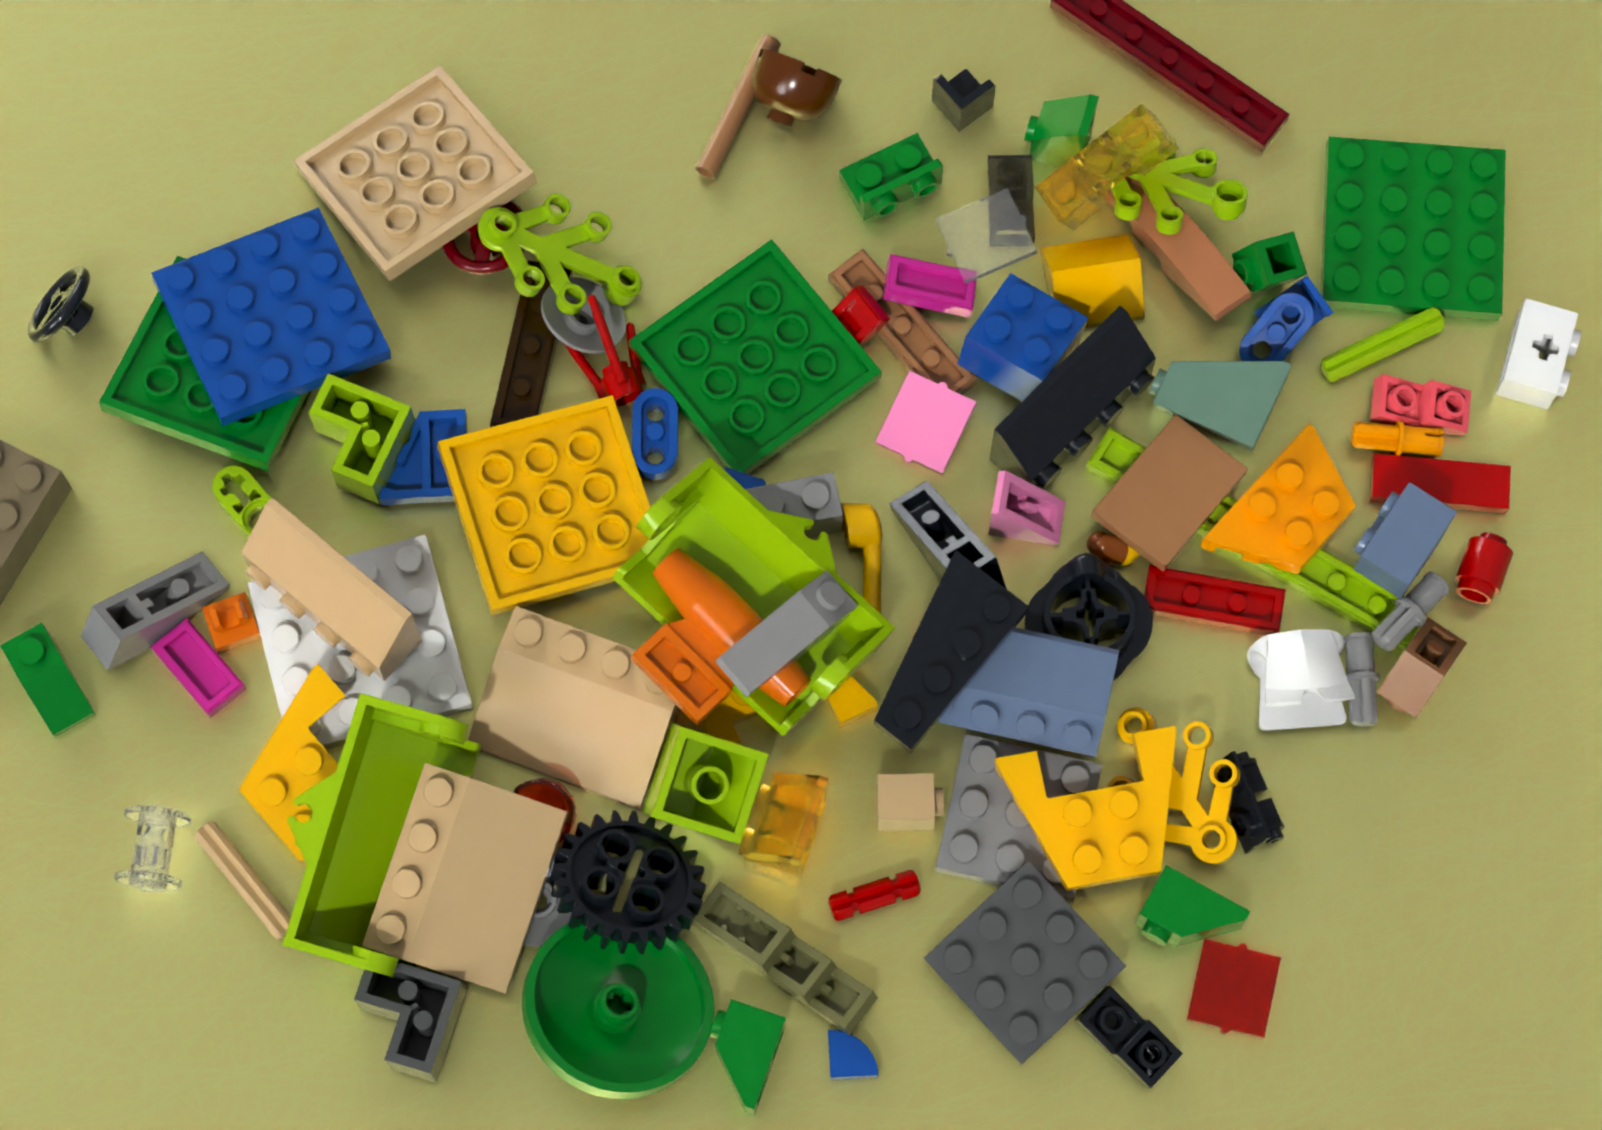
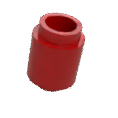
M1484 532L1480 536L1469 538L1455 577V581L1458 584L1456 593L1459 596L1474 603L1490 604L1493 596L1499 595L1513 556V551L1507 546V541L1503 537Z

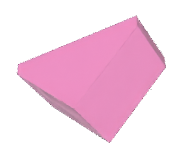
M1006 470L999 471L988 535L1057 545L1060 540L1065 501Z

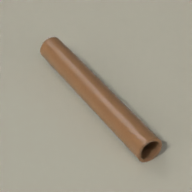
M762 35L695 167L696 171L702 176L710 179L716 177L755 98L751 79L761 49L778 52L781 43L776 38L770 35Z

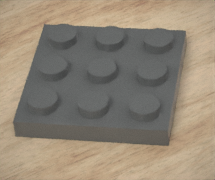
M1029 861L923 958L1021 1065L1127 967Z

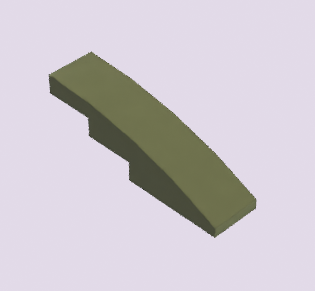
M721 882L717 884L703 902L699 914L695 915L693 921L695 924L770 981L849 1036L878 999L873 990L839 969L832 959L797 937L790 927Z

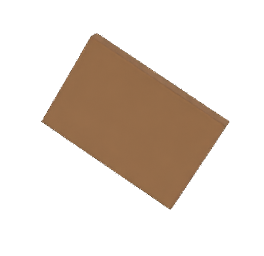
M1175 414L1093 509L1091 518L1164 572L1242 480L1248 468Z

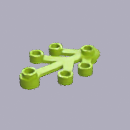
M1157 135L1150 141L1124 147L1116 139L1101 137L1093 140L1085 150L1083 157L1084 168L1090 174L1106 180L1115 197L1114 213L1122 220L1129 221L1138 218L1141 214L1142 206L1141 196L1137 192L1131 191L1125 176L1140 182L1157 212L1156 229L1166 235H1173L1181 231L1184 216L1183 211L1173 204L1167 191L1211 205L1215 215L1222 220H1235L1246 209L1248 190L1243 183L1237 180H1221L1213 187L1177 176L1190 172L1199 178L1213 176L1216 173L1218 156L1210 149H1197L1190 155L1175 158L1176 140L1169 135ZM1150 158L1155 163L1145 165L1136 161Z
M551 194L543 205L516 214L502 207L490 208L479 219L478 233L481 242L492 251L502 252L515 277L514 285L516 290L525 297H533L539 293L545 283L543 272L535 266L528 265L521 250L522 248L535 254L557 296L556 305L564 314H577L586 302V293L580 286L571 284L563 267L603 284L602 289L605 297L616 305L624 306L630 304L642 288L640 275L633 267L621 265L612 268L569 249L589 241L595 243L604 241L612 229V222L606 214L592 212L584 223L543 237L528 231V229L546 222L558 225L565 221L571 211V204L562 194ZM550 205L558 206L562 213H555L550 208ZM591 223L599 224L603 231H596L591 226ZM495 224L502 225L507 231L499 230ZM523 277L532 278L536 286L528 285ZM619 278L625 279L631 286L624 285ZM565 295L573 296L578 304L569 303Z

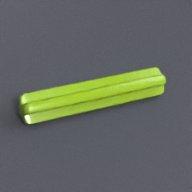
M1437 307L1428 308L1324 357L1320 364L1321 370L1329 382H1335L1441 332L1446 325L1444 317Z

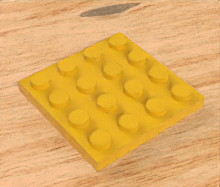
M613 395L438 441V452L491 616L513 610L515 606L521 608L615 582L612 577L619 567L636 554L649 540L636 528L640 519L649 510L650 504Z

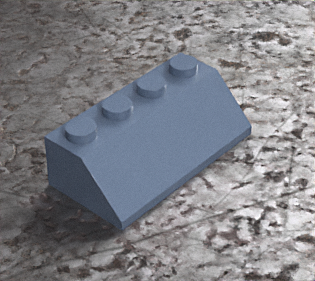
M1015 627L937 722L1096 757L1106 718L1119 650Z

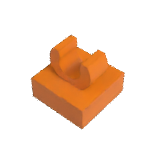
M246 592L201 607L218 654L261 639L258 624Z

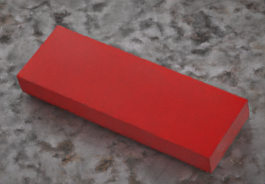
M1374 453L1371 461L1370 502L1385 503L1392 491L1401 495L1410 482L1452 509L1506 514L1509 510L1511 466Z
M1149 565L1144 596L1150 605L1152 615L1268 635L1280 632L1286 589L1169 568L1162 572L1156 566Z

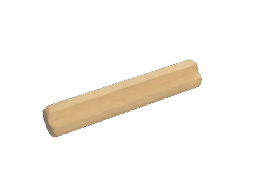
M213 821L204 824L194 834L197 842L274 938L279 940L285 937L291 919L289 913L219 826Z

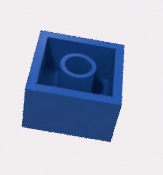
M1010 273L965 336L958 365L1022 402L1079 346L1088 317Z

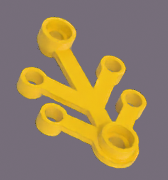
M1139 707L1125 710L1117 721L1119 736L1131 745H1133V734H1130L1128 731V723L1131 719L1136 717L1141 719L1142 727L1139 732L1158 729L1155 717ZM1194 721L1189 723L1183 731V739L1188 746L1183 775L1181 776L1173 764L1168 806L1169 809L1181 810L1193 827L1166 824L1165 842L1191 846L1194 854L1201 861L1208 864H1221L1233 856L1238 845L1237 832L1228 822L1233 789L1238 784L1241 774L1238 766L1227 759H1220L1212 764L1209 770V777L1212 783L1215 784V789L1208 815L1198 798L1207 749L1213 744L1214 732L1207 724L1201 721ZM1197 728H1203L1206 732V738L1201 744H1193L1191 740V735ZM1224 766H1230L1232 769L1231 779L1221 783L1218 779L1219 769ZM1116 776L1109 782L1108 787L1118 786L1123 782L1128 784L1134 783L1135 781L1126 776ZM1217 831L1220 835V843L1217 847L1210 849L1206 845V837L1210 832Z

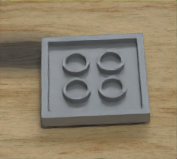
M965 734L935 872L1001 886L1029 861L1065 901L1073 903L1076 890H1065L1036 840L1037 837L1024 814H1021L1015 804L1009 788L1003 778H1000L997 773L994 760L999 757L1037 751L1047 798L1096 790L1102 764Z

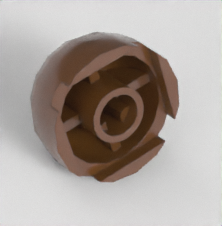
M768 49L760 50L751 79L752 91L757 102L770 110L767 118L788 127H792L794 120L809 122L821 117L830 108L842 82V79L819 68L816 70L805 65V62Z

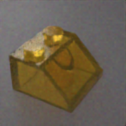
M774 773L770 786L761 785L754 806V811L760 812L755 829L746 828L738 853L745 856V871L796 888L799 887L828 803L829 778L821 775Z

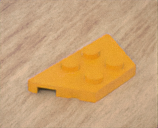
M1308 424L1207 533L1200 545L1202 548L1214 552L1216 547L1242 554L1241 560L1257 564L1269 563L1276 569L1299 574L1352 515L1356 505L1312 425Z

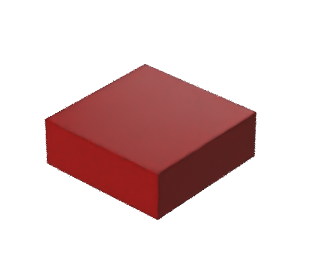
M864 285L856 286L832 310L834 315L861 347L890 320Z

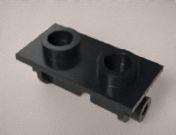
M1235 751L1230 752L1223 759L1235 763L1240 770L1241 776L1238 784L1233 789L1229 817L1245 854H1248L1264 842L1269 845L1282 840L1284 836L1281 830L1285 826L1279 817L1272 798L1258 802L1256 800V794L1267 790L1256 759L1250 758L1247 751L1236 754ZM1221 767L1218 771L1219 781L1221 783L1229 781L1232 777L1231 767Z

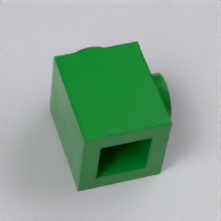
M1294 231L1254 242L1232 254L1234 261L1233 269L1251 291V295L1284 286L1307 275Z

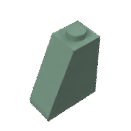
M1172 361L1168 371L1159 369L1149 393L1156 396L1153 401L1155 408L1173 416L1176 414L1186 422L1253 451L1292 365L1285 361Z

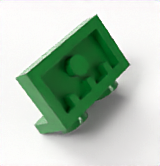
M918 133L839 170V178L863 220L874 215L884 217L895 211L901 202L914 196L916 198H923L930 195L942 183L943 175L942 163L939 159H932Z

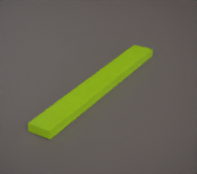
M1110 427L1089 459L1086 469L1115 485L1146 447ZM1228 495L1197 533L1205 537L1238 500ZM1322 548L1299 574L1276 569L1269 563L1257 564L1249 562L1370 633L1395 608L1394 602L1398 598L1353 570L1354 567ZM1230 551L1236 556L1242 558V554ZM1415 626L1396 648L1404 651L1418 627Z

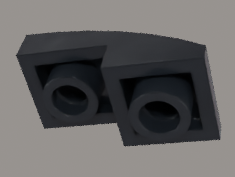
M1106 986L1074 1020L1099 1046L1147 1088H1152L1183 1054L1150 1020H1144L1111 986Z

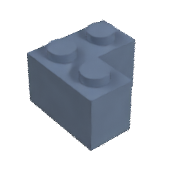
M1410 482L1401 495L1392 491L1380 509L1372 527H1368L1354 549V552L1359 554L1360 557L1353 570L1399 599H1402L1415 577L1418 576L1438 546L1457 511Z

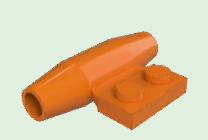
M677 548L656 567L652 575L684 619L668 624L665 623L632 654L631 660L697 726L731 694L734 685L715 661L764 619L726 581ZM795 660L759 689L786 707L810 684L811 679L799 662Z

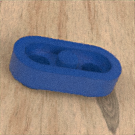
M1285 292L1278 295L1242 338L1239 348L1241 360L1283 361L1313 323L1314 311L1310 301L1297 292ZM1287 306L1298 308L1300 312L1298 320L1293 323L1284 321L1282 318L1284 308ZM1259 341H1265L1271 347L1270 354L1265 358H1259L1253 352L1254 345Z
M659 388L648 389L640 393L635 399L632 409V454L639 474L651 480L666 478L675 470L678 463L677 402L669 392ZM654 410L661 411L664 414L663 418L659 421H652L647 416ZM652 453H659L664 457L662 462L658 464L650 463L647 458Z

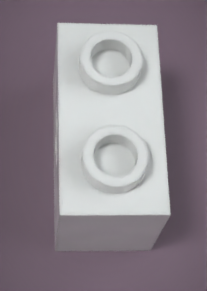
M1525 298L1516 315L1495 395L1546 410L1549 409L1556 396L1563 397L1571 375V371L1564 370L1567 355L1574 357L1581 338V331L1575 329L1578 313ZM1539 351L1544 353L1543 359L1538 358Z

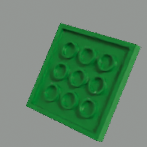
M1329 137L1326 143L1321 295L1329 307L1418 314L1428 308L1437 307L1442 316L1499 320L1502 315L1506 150Z
M772 239L628 341L629 348L636 354L662 389L669 392L675 398L679 410L725 467L746 474L753 472L882 377V371Z
M177 256L173 264L185 260L186 258ZM157 292L99 404L103 412L269 472L308 392L222 426L159 292Z

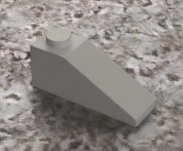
M202 551L93 605L81 638L105 668L110 670L147 651L186 618L190 619L202 610L201 607L207 606L229 589L230 584Z
M827 570L799 590L724 652L715 662L743 695L748 697L830 635L858 605Z

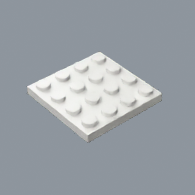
M426 534L343 556L412 613L422 641L385 681L374 672L369 677L361 673L348 660L351 653L339 643L333 648L323 641L313 630L317 624L305 614L300 619L292 615L279 602L282 595L272 586L263 590L253 581L247 583L281 719L309 673L317 664L321 666L346 696L309 728L326 750L345 744L360 693L444 717L473 709Z

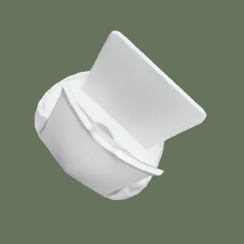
M1330 629L1292 630L1268 634L1257 640L1247 651L1249 664L1260 679L1258 726L1261 730L1272 731L1342 725L1346 722L1347 716L1341 701L1355 699V695L1347 680L1340 659L1346 642L1341 634Z

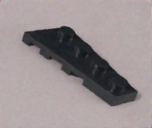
M955 550L874 719V725L911 754L1028 613L1029 606Z

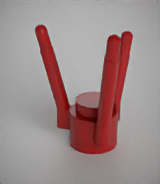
M591 294L588 296V302L610 365L602 370L604 377L600 379L580 351L572 349L567 345L565 347L594 386L599 399L613 395L617 407L625 406L634 402L637 396L643 392L642 387L647 385L641 371L640 360L629 348L628 341L636 336L635 326L633 323L626 325L631 365L629 367L627 361H620L595 295Z

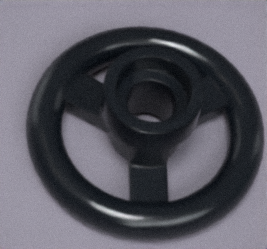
M78 266L68 270L51 286L41 299L28 325V336L33 342H43L51 338L60 329L74 336L87 324L94 308L83 300L90 282V274L86 268Z

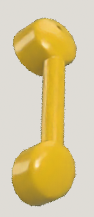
M840 503L843 513L842 529L848 549H863V598L881 614L882 526L879 515L874 506L869 503Z

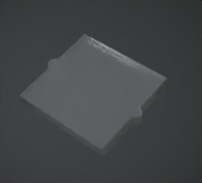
M1008 188L936 218V223L947 244L946 255L953 257L965 284L1037 254V249L1025 226L1027 218L1025 215H1020Z

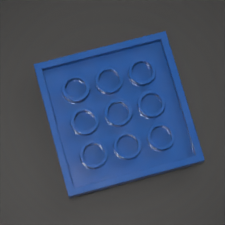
M319 207L151 272L153 282L222 426L322 386L327 374L342 379L391 359L390 348Z

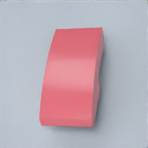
M1382 374L1374 379L1370 421L1387 425H1395L1396 421H1403L1404 425L1443 428L1444 434L1465 435L1468 433L1471 391L1434 380L1421 385Z

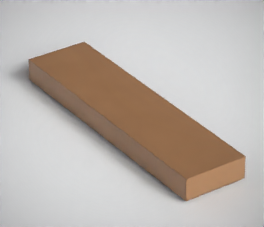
M861 249L828 274V281L843 298L856 286L864 285L890 318L876 333V336L908 372L916 373L937 384L946 382L948 389L961 395L977 384V377L958 365L959 357L914 306L882 300L886 274L864 249Z

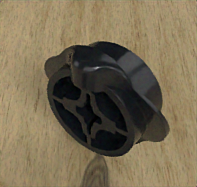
M1090 553L1075 556L1057 570L1050 581L1032 597L1028 605L1029 611L1025 615V630L1098 645L1103 639L1114 638L1115 634L1124 633L1117 642L1108 646V648L1119 650L1113 681L1146 648L1153 627L1152 611L1145 596L1135 586L1125 580L1116 569L1097 555ZM1080 597L1079 603L1074 607L1063 608L1062 612L1054 613L1063 603ZM1098 599H1101L1112 606H1106L1102 604ZM1085 610L1088 611V620H1091L1093 627L1092 637L1089 635V626H1086L1084 619Z

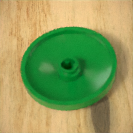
M567 923L554 932L540 947L529 967L523 985V1021L528 1037L537 1054L565 1082L586 1093L599 1097L636 1099L650 1096L672 1086L688 1073L696 1063L707 1044L713 1026L714 999L707 973L697 955L681 938L675 942L667 936L661 950H658L651 941H648L644 954L638 952L634 943H628L625 953L620 954L616 941L611 940L605 949H601V936L595 934L592 938L585 941L583 940V935L586 927L582 924L570 929Z

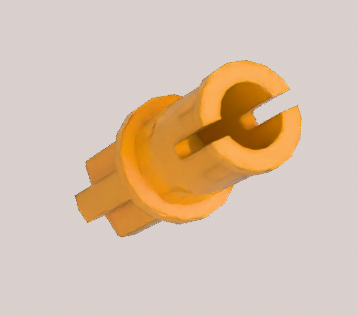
M1396 421L1395 425L1355 422L1352 426L1350 439L1351 444L1355 448L1392 451V454L1400 456L1401 453H1413L1440 457L1444 447V437L1440 436H1443L1444 430L1443 428L1404 425L1403 421Z

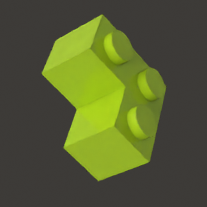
M327 374L309 411V416L316 432L343 442L331 468L332 475L339 489L379 504L380 491L383 486L386 487L396 467L395 461L402 446L411 437V428L415 422L412 407Z

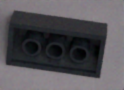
M1119 306L994 429L989 460L1001 471L1006 470L1037 487L1040 485L1043 489H1046L1059 476L1062 471L1059 465L1068 456L1072 455L1074 458L1080 456L1093 440L1090 435L1101 424L1105 428L1110 426L1122 413L1124 407L1121 404L1131 394L1138 397L1150 386L1155 378L1152 375L1156 357L1123 307Z

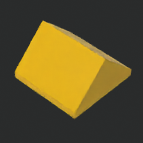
M1128 234L1040 248L1048 294L1087 316L1088 320L1085 328L1099 326L1119 306L1128 312L1133 321L1145 318L1141 258Z

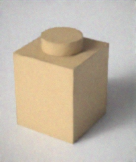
M934 773L877 774V831L934 830L935 816H944L943 788H934Z

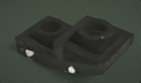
M988 155L987 186L990 248L1034 247L1032 155Z

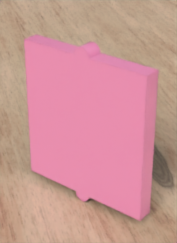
M909 371L875 442L903 455L907 463L916 461L944 474L977 402L948 389L946 382L937 384Z

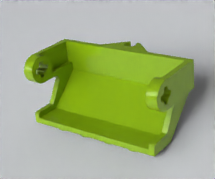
M709 457L657 500L643 515L636 528L649 540L636 554L619 567L612 578L664 625L665 623L668 624L684 618L652 574L656 567L677 548L726 581L763 619H766L799 590L828 570L858 606L830 635L797 659L811 679L810 684L786 707L759 688L748 697H745L735 684L732 688L735 693L784 737L821 699L826 701L878 651L896 627L837 574L828 534L824 531L821 532L817 540H811L805 535L804 530H810L814 525L812 519L767 510Z
M360 693L336 772L293 800L295 805L301 806L305 804L312 810L309 821L301 823L293 816H289L287 819L295 837V844L301 850L307 867L282 944L283 946L389 977H394L398 962L413 967L416 966L414 963L363 947L362 943L424 764L427 763L473 778L482 745L466 740L470 725L448 717Z

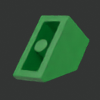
M1089 94L1044 101L1040 116L1031 115L1025 133L1024 141L1031 143L1029 159L1080 173L1084 153L1088 148L1092 135L1099 97Z
M43 623L0 645L19 681L54 737L96 715L54 638Z
M1166 865L1140 911L1135 924L1142 927L1141 933L1149 940L1162 946H1166L1169 942L1177 947L1240 930L1251 911Z
M731 999L727 1012L718 1010L710 1037L717 1039L715 1043L716 1053L745 1113L755 1116L786 1028V1018Z

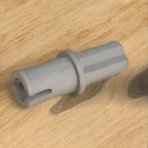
M1434 572L1426 573L1423 579L1406 597L1395 600V608L1372 631L1374 643L1379 648L1382 647L1386 651H1392L1415 626L1422 627L1426 622V615L1450 592L1446 581Z
M1350 633L1344 637L1346 641V677L1355 695V699L1348 700L1349 719L1351 724L1359 727L1371 726L1376 724L1378 720L1376 683L1380 681V675L1375 673L1374 639L1371 633Z

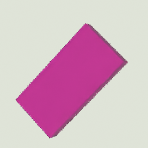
M890 254L887 262L882 300L970 318L974 306L977 272Z
M188 618L151 646L154 653L210 718L246 690L242 681Z

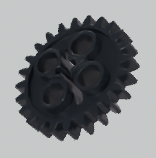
M614 810L608 823L598 814L594 815L591 828L582 822L578 823L575 835L567 833L562 848L557 849L554 859L555 864L550 875V879L554 881L551 895L552 897L561 898L557 909L558 913L572 912L568 923L570 929L582 924L586 927L583 940L587 941L597 934L601 936V949H605L611 940L616 941L620 954L625 953L628 943H634L638 952L644 954L648 941H651L658 950L663 949L666 936L677 942L682 929L690 930L695 915L699 914L703 902L701 899L706 888V884L701 882L704 867L694 865L698 855L697 850L683 851L687 837L681 836L672 839L669 836L673 825L669 823L659 830L654 828L656 821L653 817H649L645 824L639 823L636 811L631 812L628 821H622L619 813ZM636 850H641L644 854L639 863L636 876L632 881L621 913L615 914L612 909L615 906L620 888L624 883L633 855ZM607 852L615 853L620 857L610 856ZM651 869H659L664 873H656ZM591 890H600L603 893H605V895L596 894ZM636 906L646 907L650 911H642L638 909Z

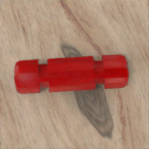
M907 870L895 874L896 877L892 880L888 876L854 887L853 892L848 894L846 890L832 894L828 899V904L833 918L836 921H841L853 917L856 911L863 914L896 903V898L899 897L902 900L918 896L921 887L914 870Z

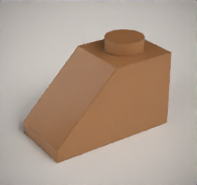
M1428 617L1425 624L1403 651L1377 693L1385 697L1387 703L1395 710L1409 713L1417 718L1467 642Z

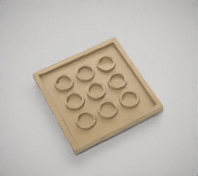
M440 65L294 160L300 174L389 282L477 224L486 210L504 206L538 183L530 167Z

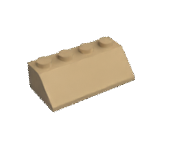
M273 497L265 504L241 551L248 566L245 571L247 576L263 590L272 586L282 595L279 602L296 618L300 619L305 614L317 625L313 630L328 645L334 648L339 643L351 653L348 660L361 673L369 677L374 672L385 681L422 641L412 613Z

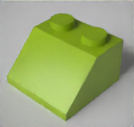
M671 722L643 812L659 820L741 844L769 754Z

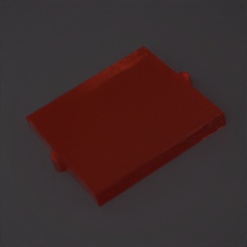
M1204 939L1186 1020L1219 1028L1220 1032L1224 1035L1231 1031L1264 1039L1281 957L1249 950L1247 945L1243 943L1236 947Z

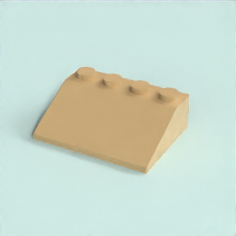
M515 606L498 646L468 740L481 744L480 752L631 808L641 810L653 781L671 722L676 723L681 709L631 660L632 654L636 651L635 649Z
M425 763L362 946L507 994L569 812Z

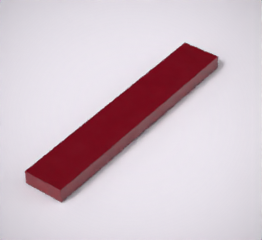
M1051 0L1050 7L1259 151L1263 152L1288 121L1289 113L1125 1Z

